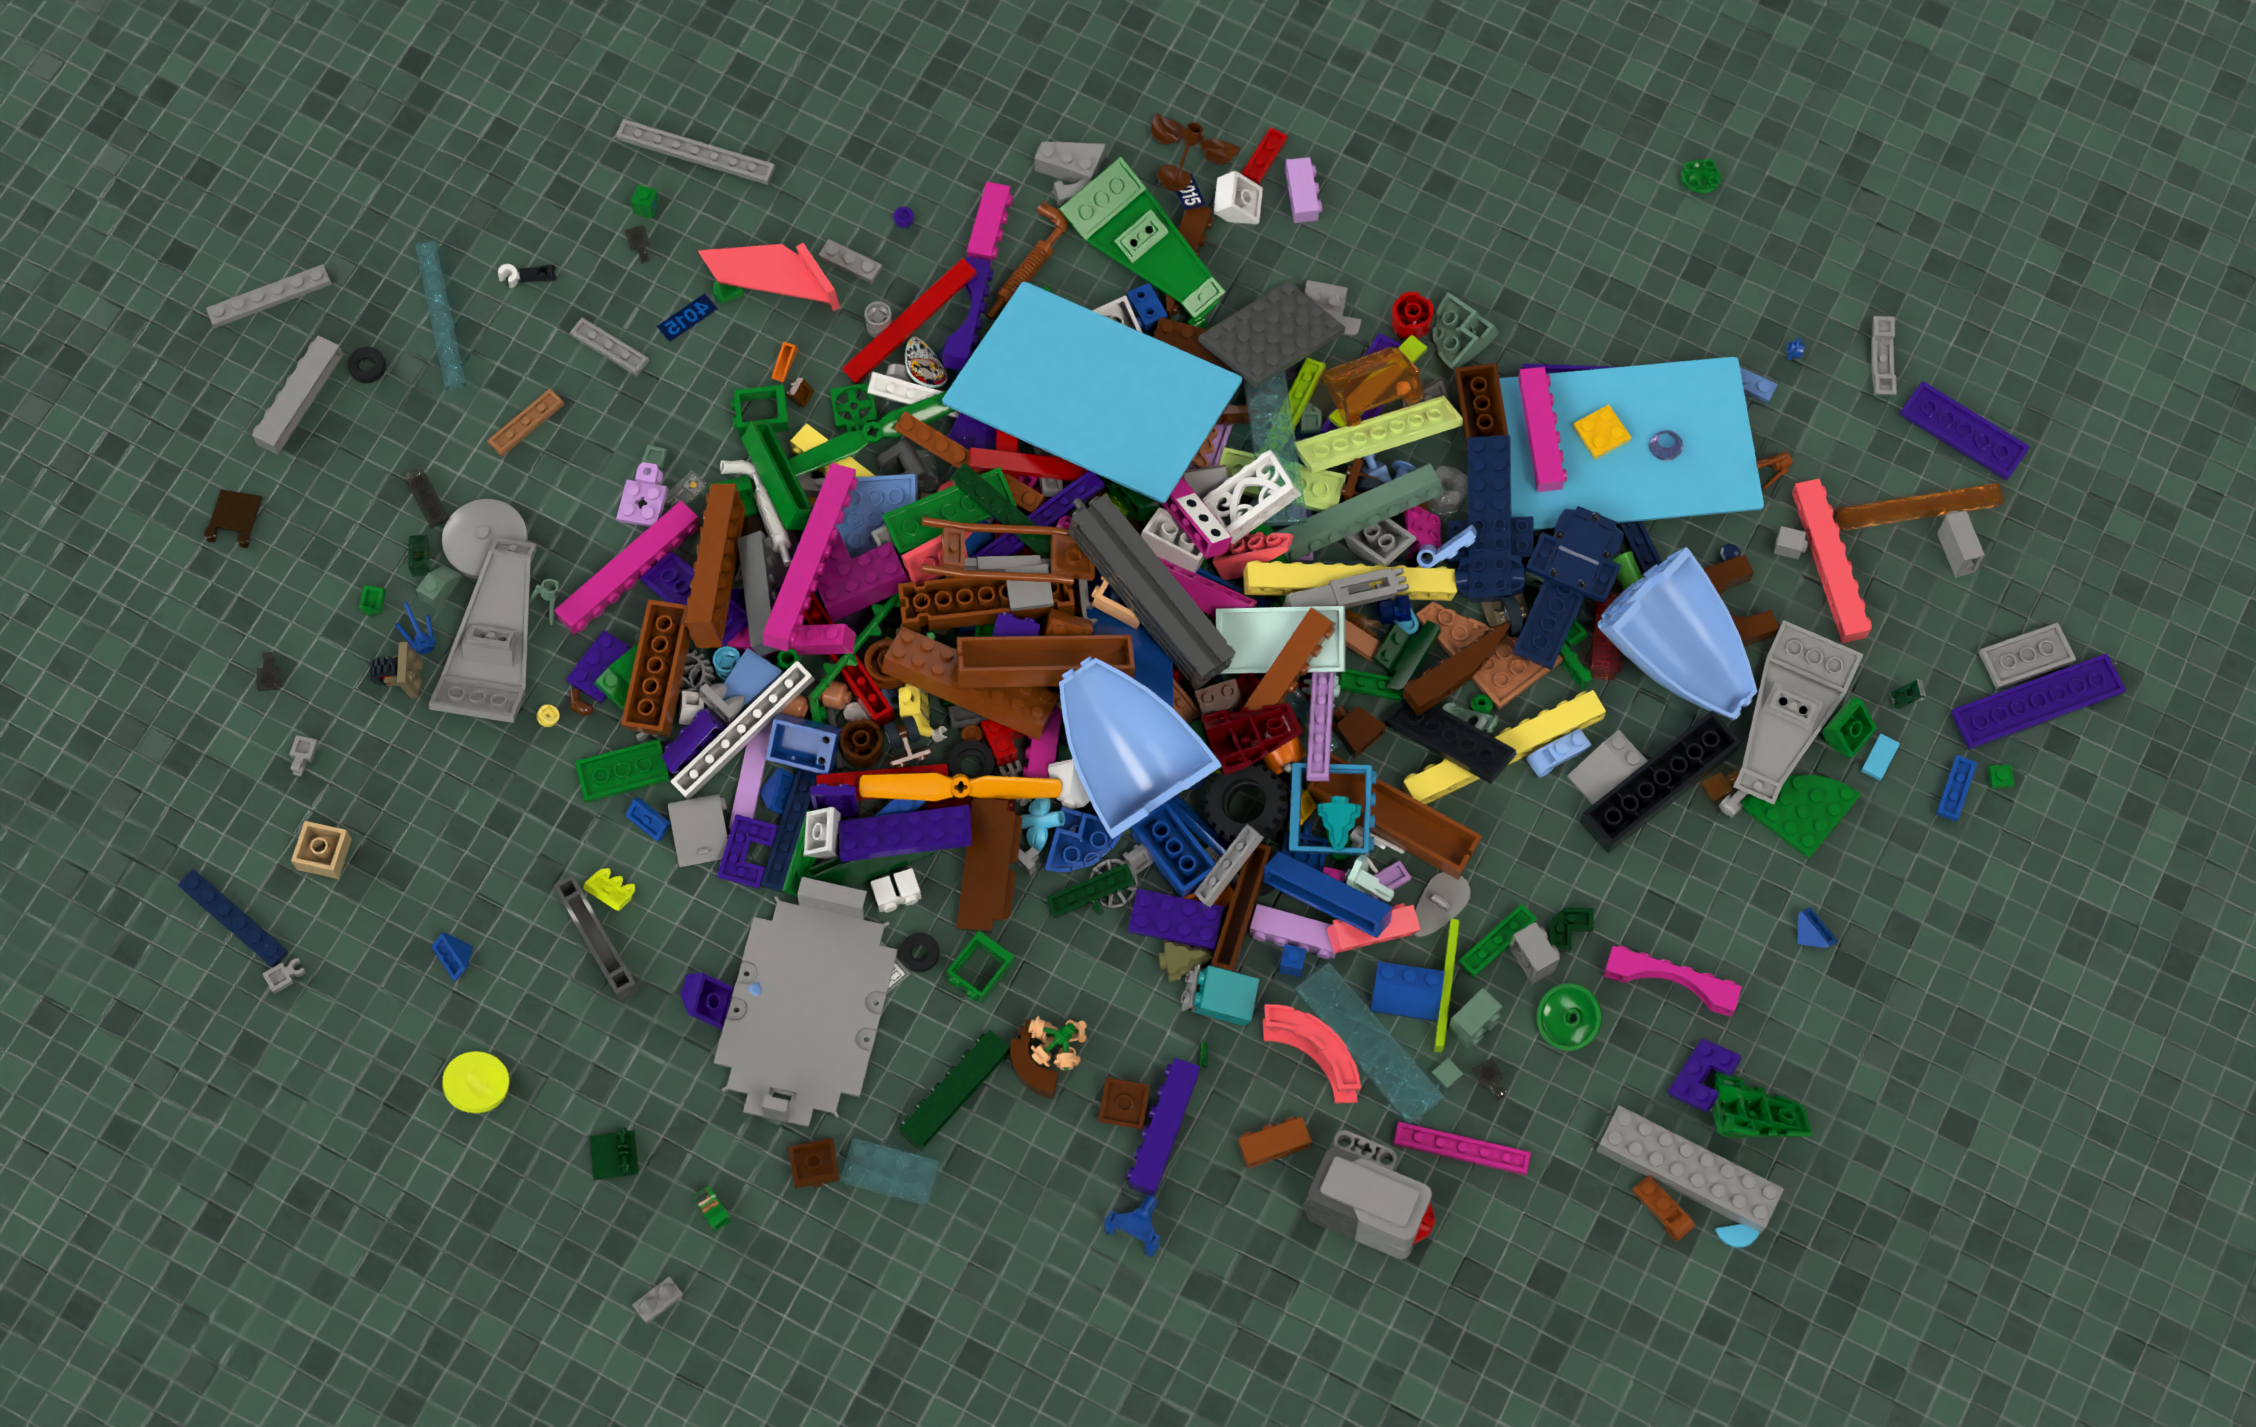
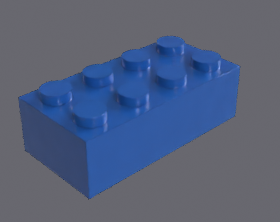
M1167 802L1151 811L1148 816L1130 827L1131 836L1139 846L1142 844L1146 847L1153 864L1180 898L1194 893L1216 865Z

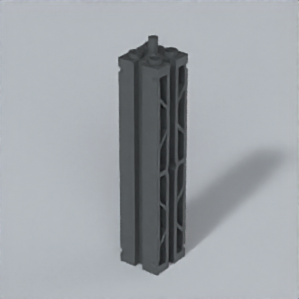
M1104 494L1102 497L1096 496L1089 502V508L1080 498L1075 499L1073 504L1077 510L1072 514L1068 534L1076 541L1079 548L1095 565L1096 569L1184 677L1191 682L1193 688L1197 691L1215 675H1219L1230 667L1231 659L1234 658L1236 653L1234 649L1227 644L1225 638L1116 505L1111 503V499L1107 494Z

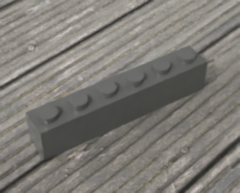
M758 531L737 539L750 644L759 656H763L779 650L763 645V631L778 597L775 586L778 582L773 570L775 561L771 555V549H773L772 541L762 531Z

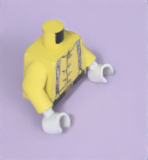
M907 683L904 687L899 688L901 719L913 716L920 735L925 737L932 736L935 742H940L947 738V736L942 734L947 731L946 727L940 726L932 730L929 693Z

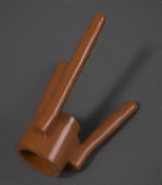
M1783 451L1779 454L1776 453L1772 456L1756 460L1757 468L1771 465L1774 471H1779L1762 489H1767L1782 475L1788 473L1787 468L1793 464L1788 452Z

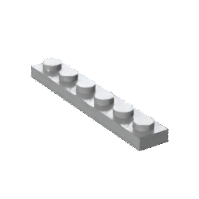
M324 264L206 307L213 327L217 328L332 284Z

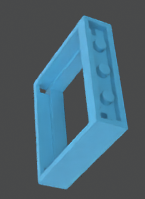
M1292 763L1290 853L1370 855V850H1374V837H1370L1371 828H1375V815H1371V806L1376 805V793H1372V784L1377 782V771H1373L1372 765L1330 764L1329 774L1365 775L1363 847H1344L1342 851H1337L1332 846L1300 845L1303 773H1307V763Z

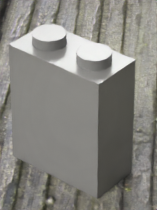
M1952 511L1946 515L1937 535L1956 578L1974 573L1985 554L1967 511Z

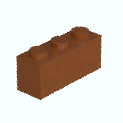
M1290 1117L1285 1119L1283 1124L1277 1126L1270 1124L1263 1127L1262 1131L1257 1133L1249 1131L1242 1134L1241 1138L1238 1139V1146L1246 1168L1250 1169L1311 1148L1312 1141L1303 1117L1298 1119Z

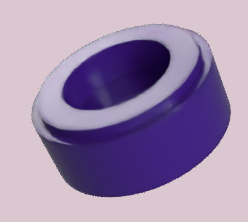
M900 207L895 210L893 218L894 223L898 227L908 228L913 224L914 214L910 208Z

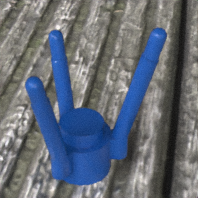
M404 602L408 616L417 634L414 637L415 640H412L399 623H396L395 626L418 654H427L434 649L436 644L430 615H426L427 635L425 632L421 633L408 602Z

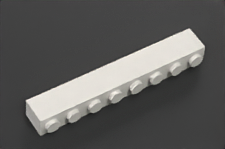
M796 661L670 782L687 799H690L815 680L813 676Z

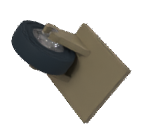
M1523 593L1505 597L1502 601L1493 603L1481 602L1488 627L1494 628L1499 624L1502 626L1509 622L1510 629L1508 633L1510 635L1521 633L1523 621H1526L1529 616Z

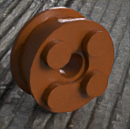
M883 639L875 642L868 648L864 657L865 669L878 688L884 690L897 689L906 684L882 673L884 657L894 639Z

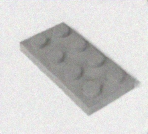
M2059 623L1982 648L1978 652L1996 690L2075 663L2077 660Z

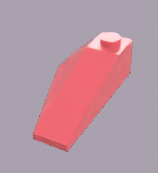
M1256 532L1255 535L1248 533L1234 544L1230 542L1227 552L1214 556L1212 562L1223 580H1235L1243 577V570L1247 562L1258 560L1262 563H1268L1287 552L1294 536L1289 533H1271L1270 535H1264L1263 532Z

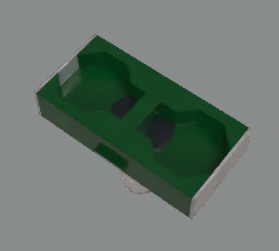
M1919 679L1890 693L1894 709H1901L1917 700L1923 701L1926 696L1923 682Z

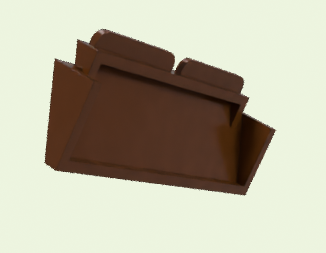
M974 798L972 800V846L966 847L956 929L991 933L993 921L1002 922V919H1008L1011 915L1016 874L1013 870H1009V864H1014L1018 860L1022 817L1016 815L1015 811H1007L1008 800Z

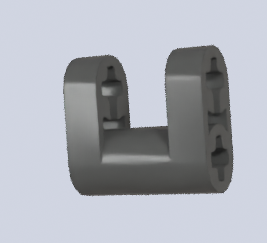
M903 440L879 455L876 460L882 471L891 470L901 463L905 469V472L901 475L916 474L918 485L929 476L910 440Z

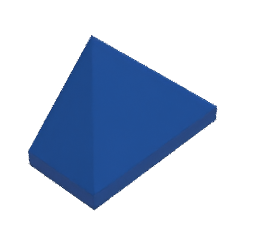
M778 768L760 789V794L767 809L783 816L796 777L795 775Z
M1811 907L1798 913L1797 944L1828 948L1838 943V940Z
M442 933L431 947L453 981H457L468 968L473 946L447 933Z

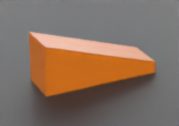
M783 342L771 379L784 383L799 349L796 345Z

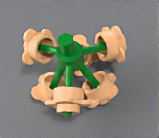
M1037 1016L1036 1020L1032 1019L1031 1024L1028 1025L1029 1033H1032V1038L1036 1037L1043 1043V1045L1040 1044L1037 1048L1034 1045L1031 1046L1034 1051L1032 1057L1035 1062L1040 1065L1044 1063L1049 1067L1050 1063L1048 1061L1053 1057L1050 1050L1056 1044H1059L1063 1048L1059 1049L1058 1053L1054 1055V1064L1060 1070L1065 1071L1079 1065L1080 1057L1076 1056L1074 1048L1069 1047V1042L1077 1040L1083 1043L1086 1041L1085 1028L1087 1024L1085 1021L1074 1022L1073 1020H1068L1066 1026H1061L1057 1029L1050 1022L1040 1019L1039 1016Z

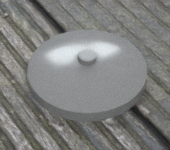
M480 499L461 506L450 516L443 529L442 546L447 560L455 570L467 577L478 579L495 537L528 542V532L523 518L512 506L499 500Z

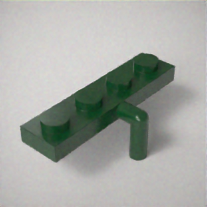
M1128 863L1046 898L1055 919L1091 903L1095 913L1102 915L1104 909L1100 902L1101 899L1134 886L1136 882Z

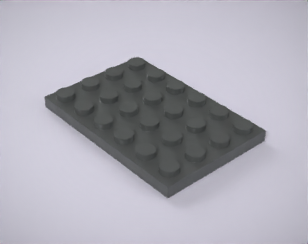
M1287 281L1199 335L1198 342L1254 388H1258L1345 333V326Z

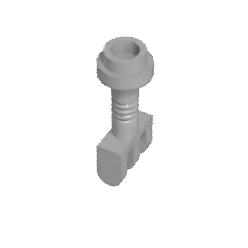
M1019 759L1014 760L1015 769H1013L1011 762L1006 764L1007 772H1005L1002 765L999 766L998 769L1001 776L1019 777L1022 775L1023 768ZM1015 799V801L1020 806H1026L1031 803L1032 799Z

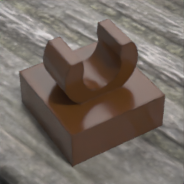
M797 378L791 384L792 388L789 392H786V395L799 407H805L814 393V389L804 378Z

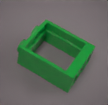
M784 384L734 390V398H731L732 411L736 410V417H733L734 429H738L739 437L744 435L751 421L743 422L741 402L777 398L779 418L757 420L756 422H769L774 433L789 431Z
M978 931L946 971L947 978L949 979L948 982L957 989L961 987L965 990V994L975 1002L979 1000L983 1003L1013 966L1015 957L985 934ZM978 948H981L1003 964L982 991H979L957 975Z

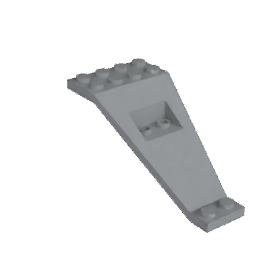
M494 538L443 672L430 699L429 710L510 723L515 722L526 695L531 562L537 551L535 543Z
M1783 620L1765 660L1743 765L1733 787L1774 805L1782 785L1845 696L1863 657L1862 653ZM1781 697L1787 699V704L1784 706L1779 704ZM1801 706L1807 708L1806 714H1800L1799 708Z

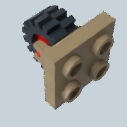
M399 642L398 656H388L386 658L383 656L381 659L375 658V660L371 661L370 681L374 684L378 683L380 686H400L410 698H419V690L422 689L420 670L423 669V660L408 642Z

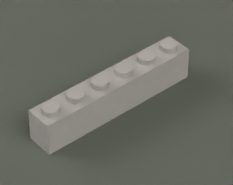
M317 336L315 341L309 344L308 351L298 361L296 370L288 376L286 385L282 391L277 393L273 405L265 411L263 420L254 428L252 437L258 446L279 455L343 357L342 350L338 344L320 336Z

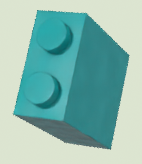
M1213 966L1206 967L1203 971H1200L1197 984H1200V987L1193 1001V1005L1196 1006L1195 1013L1246 1026L1252 1021L1259 979Z

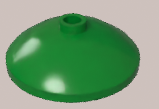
M1571 983L1561 984L1549 990L1542 998L1537 1011V1024L1541 1035L1550 1045L1560 1050L1575 1051L1586 1047L1596 1038L1602 1024V1011L1597 998L1587 988ZM1573 1014L1577 1015V1020L1575 1022H1573L1572 1020Z

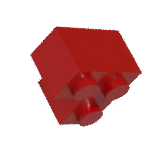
M990 719L982 721L981 729L988 747L992 750L997 768L1001 765L1004 767L1009 762L1014 763V760H1017L1018 757L1013 741L1027 735Z

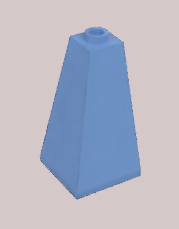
M747 648L724 682L727 685V690L722 699L723 701L734 696L745 697L743 707L735 716V719L766 691L783 672Z

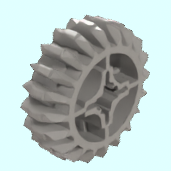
M688 649L685 664L691 665L684 667L683 675L688 677L689 681L682 677L680 688H687V690L679 691L677 702L681 699L682 691L699 692V688L704 684L712 685L711 682L714 681L712 673L714 670L710 666V661L708 659L705 660L703 653L698 655V652L694 650L690 654ZM700 673H702L700 681L695 686L694 680L699 677L698 675Z

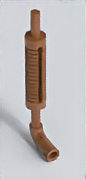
M1045 201L1041 202L1043 206H1038L1037 213L1049 218L1052 223L1056 224V229L1046 241L1040 240L1034 246L1030 254L1027 255L1021 265L1005 282V285L1002 286L1003 288H1000L996 293L998 300L986 314L990 320H993L1002 307L1007 305L1022 282L1029 283L1038 270L1053 254L1052 245L1061 234H1065L1068 228V221L1062 213Z

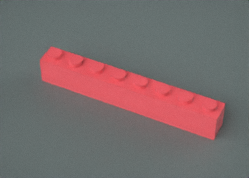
M1820 479L1796 483L1792 490V496L1804 531L1806 532V537L1841 642L1846 643L1865 639L1872 629L1871 620L1869 617H1866L1863 598L1859 597V585L1857 580L1853 579L1852 564L1850 560H1847L1845 544L1839 538V526L1837 523H1834L1832 517L1833 508L1826 499V488L1821 484Z

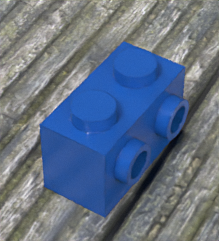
M1150 283L1127 292L1129 304L1144 334H1149L1156 330L1160 317L1168 319V315Z

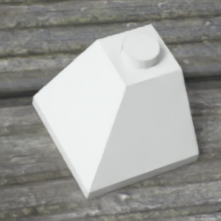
M1073 759L1049 764L1048 772L1050 779H1059L1062 784L1061 794L1056 799L1065 808L1076 809L1084 807L1090 799L1076 771Z

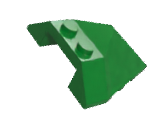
M1716 1073L1713 1089L1718 1091L1719 1097L1711 1109L1718 1134L1738 1139L1812 1136L1813 1132L1804 1105L1778 1094L1776 1097L1763 1092L1764 1088L1757 1086L1755 1089L1743 1084L1744 1079L1739 1077H1729L1723 1073Z

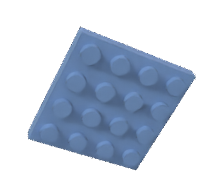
M916 474L856 477L858 479L857 488L855 491L852 490L850 506L844 509V521L842 525L838 524L837 527L851 559L877 548L871 532L885 526L882 518L883 514L918 500ZM893 546L899 560H902L903 554L898 555L895 546Z

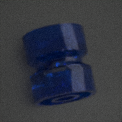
M1408 594L1395 595L1394 599L1377 601L1381 625L1393 624L1395 620L1399 623L1411 621V606Z

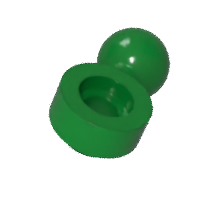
M1476 695L1471 700L1470 708L1472 711L1489 715L1492 711V700L1487 695ZM1483 702L1485 705H1479L1478 703Z

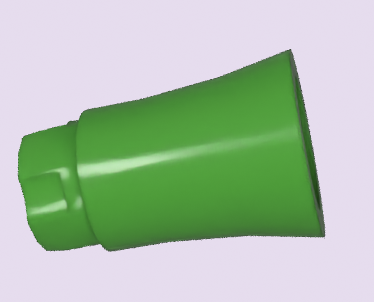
M1632 551L1623 553L1612 560L1621 565L1616 579L1623 590L1643 578Z

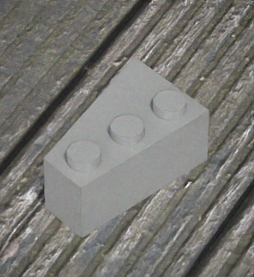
M1041 142L1034 158L1035 171L1071 183H1077L1082 179L1091 182L1098 176L1105 160L1106 144Z

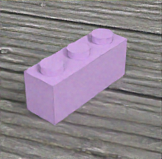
M1310 157L1286 160L1285 173L1294 223L1317 221L1319 212H1322L1321 200H1317L1319 185L1318 182L1314 183V177H1316L1315 165H1311Z

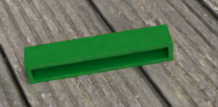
M751 421L741 440L786 530H805L813 508L770 423Z

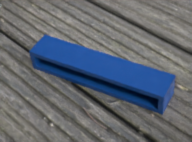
M1279 851L1264 867V883L1375 938H1378L1391 923L1392 906Z

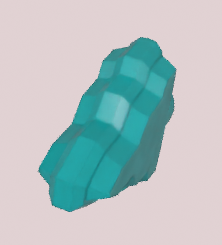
M1334 796L1331 797V803L1317 804L1318 815L1323 818V826L1329 830V840L1333 849L1342 851L1348 841L1349 831L1355 827L1356 818L1361 815L1362 805L1349 803L1348 797Z

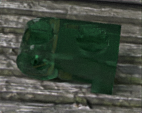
M427 534L409 536L408 566L412 577L425 576L431 572L430 546Z

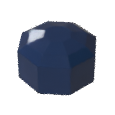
M1728 543L1721 547L1719 559L1721 562L1739 557L1741 551L1736 545Z

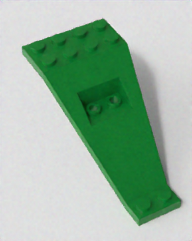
M1122 157L1115 160L1058 209L1086 243L1179 302L1192 319L1196 318L1225 293ZM1146 226L1151 227L1150 234L1146 233ZM1131 239L1136 241L1135 247L1130 245Z

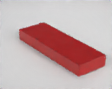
M1270 127L1241 172V175L1259 185L1288 140V135Z

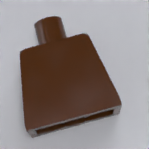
M1341 705L1333 713L1340 721L1336 725L1335 733L1354 759L1385 734L1386 725L1359 706L1349 713Z

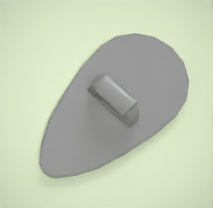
M1442 872L1430 880L1415 910L1421 928L1419 932L1414 934L1416 937H1424L1437 932L1467 906L1471 889L1467 880L1462 875L1457 880Z

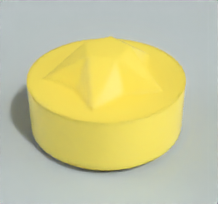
M548 704L543 705L536 715L537 721L544 727L554 726L560 716L557 708Z

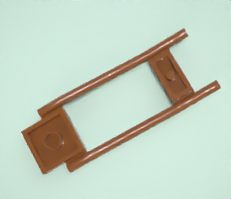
M922 517L921 525L943 528L942 566L921 564L920 572L962 579L1054 582L1073 585L1074 578L1093 581L1095 577V565L1079 548L1076 541L1068 534L1069 529L1050 526L962 523ZM965 531L1051 535V574L964 570Z

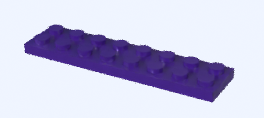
M2106 653L1952 709L1950 714L1968 749L1971 750L2122 695L2126 692V689Z

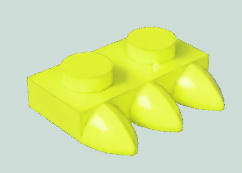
M609 868L601 869L584 883L583 889L619 912L631 901L635 891V884H627L621 887L623 883L622 876H615L609 879L611 870Z

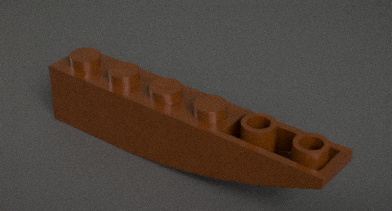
M1192 204L1187 206L1178 231L1200 258V247H1204L1208 237L1206 232L1212 229L1214 218H1212V209ZM1166 294V313L1168 319L1171 320L1173 315H1177L1180 303Z
M1509 622L1502 626L1501 624L1495 626L1485 637L1484 635L1479 636L1469 647H1462L1455 656L1451 658L1446 657L1436 668L1427 669L1417 680L1412 679L1405 684L1402 697L1417 716L1453 694L1483 668L1508 635L1510 629Z

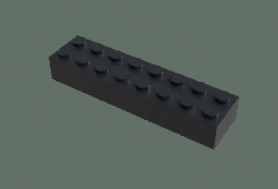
M1711 711L1585 810L1579 822L1609 854L1735 754L1742 741L1714 711Z

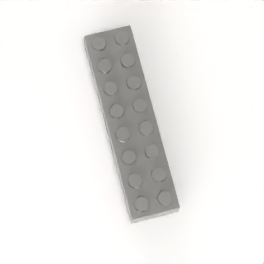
M1618 1106L1596 1150L1646 1177L1650 1175L1656 1182L1739 1224H1744L1758 1231L1759 1234H1762L1784 1190V1188L1621 1106Z

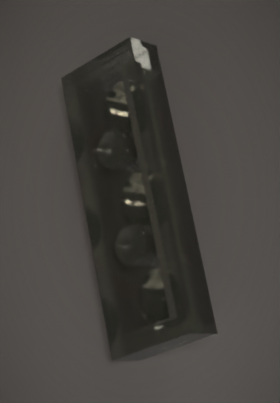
M421 466L404 474L403 477L430 528L432 529L447 522L449 516L423 467Z

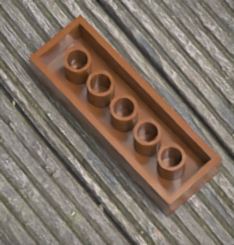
M648 599L621 725L629 731L670 737L691 640L690 631L684 624V615L688 612L687 605Z

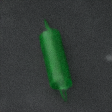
M1206 1042L1200 1043V1067H1208V1043Z

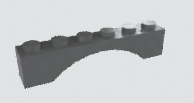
M573 874L554 884L557 895L619 1002L638 992L639 989L636 982L614 948Z

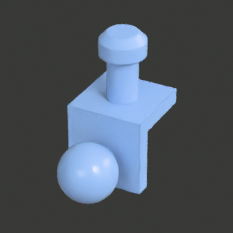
M1375 454L1362 457L1367 462V466L1363 467L1362 473L1379 478L1384 483L1392 481L1386 465L1378 460H1374L1373 456Z

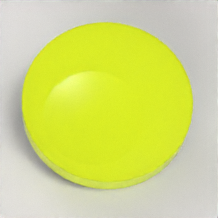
M468 1052L459 1055L447 1065L444 1071L443 1092L447 1100L459 1110L469 1113L490 1111L500 1105L508 1093V1071L499 1059L488 1053Z

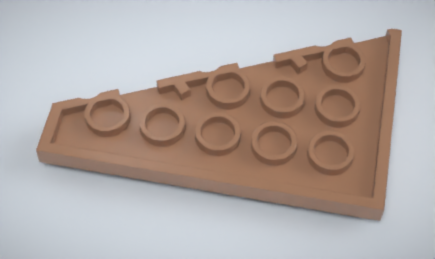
M1431 602L1416 614L1418 621L1423 626L1427 620L1439 624L1441 633L1436 641L1451 657L1455 656L1459 649L1464 646L1469 647L1479 636L1484 635L1485 637L1493 629L1482 622L1458 615L1456 611L1445 609L1434 602ZM1507 635L1494 655L1471 678L1477 687L1490 697L1498 710L1551 671L1512 654L1518 640L1515 636L1510 637ZM1558 655L1553 669L1562 663L1563 658Z

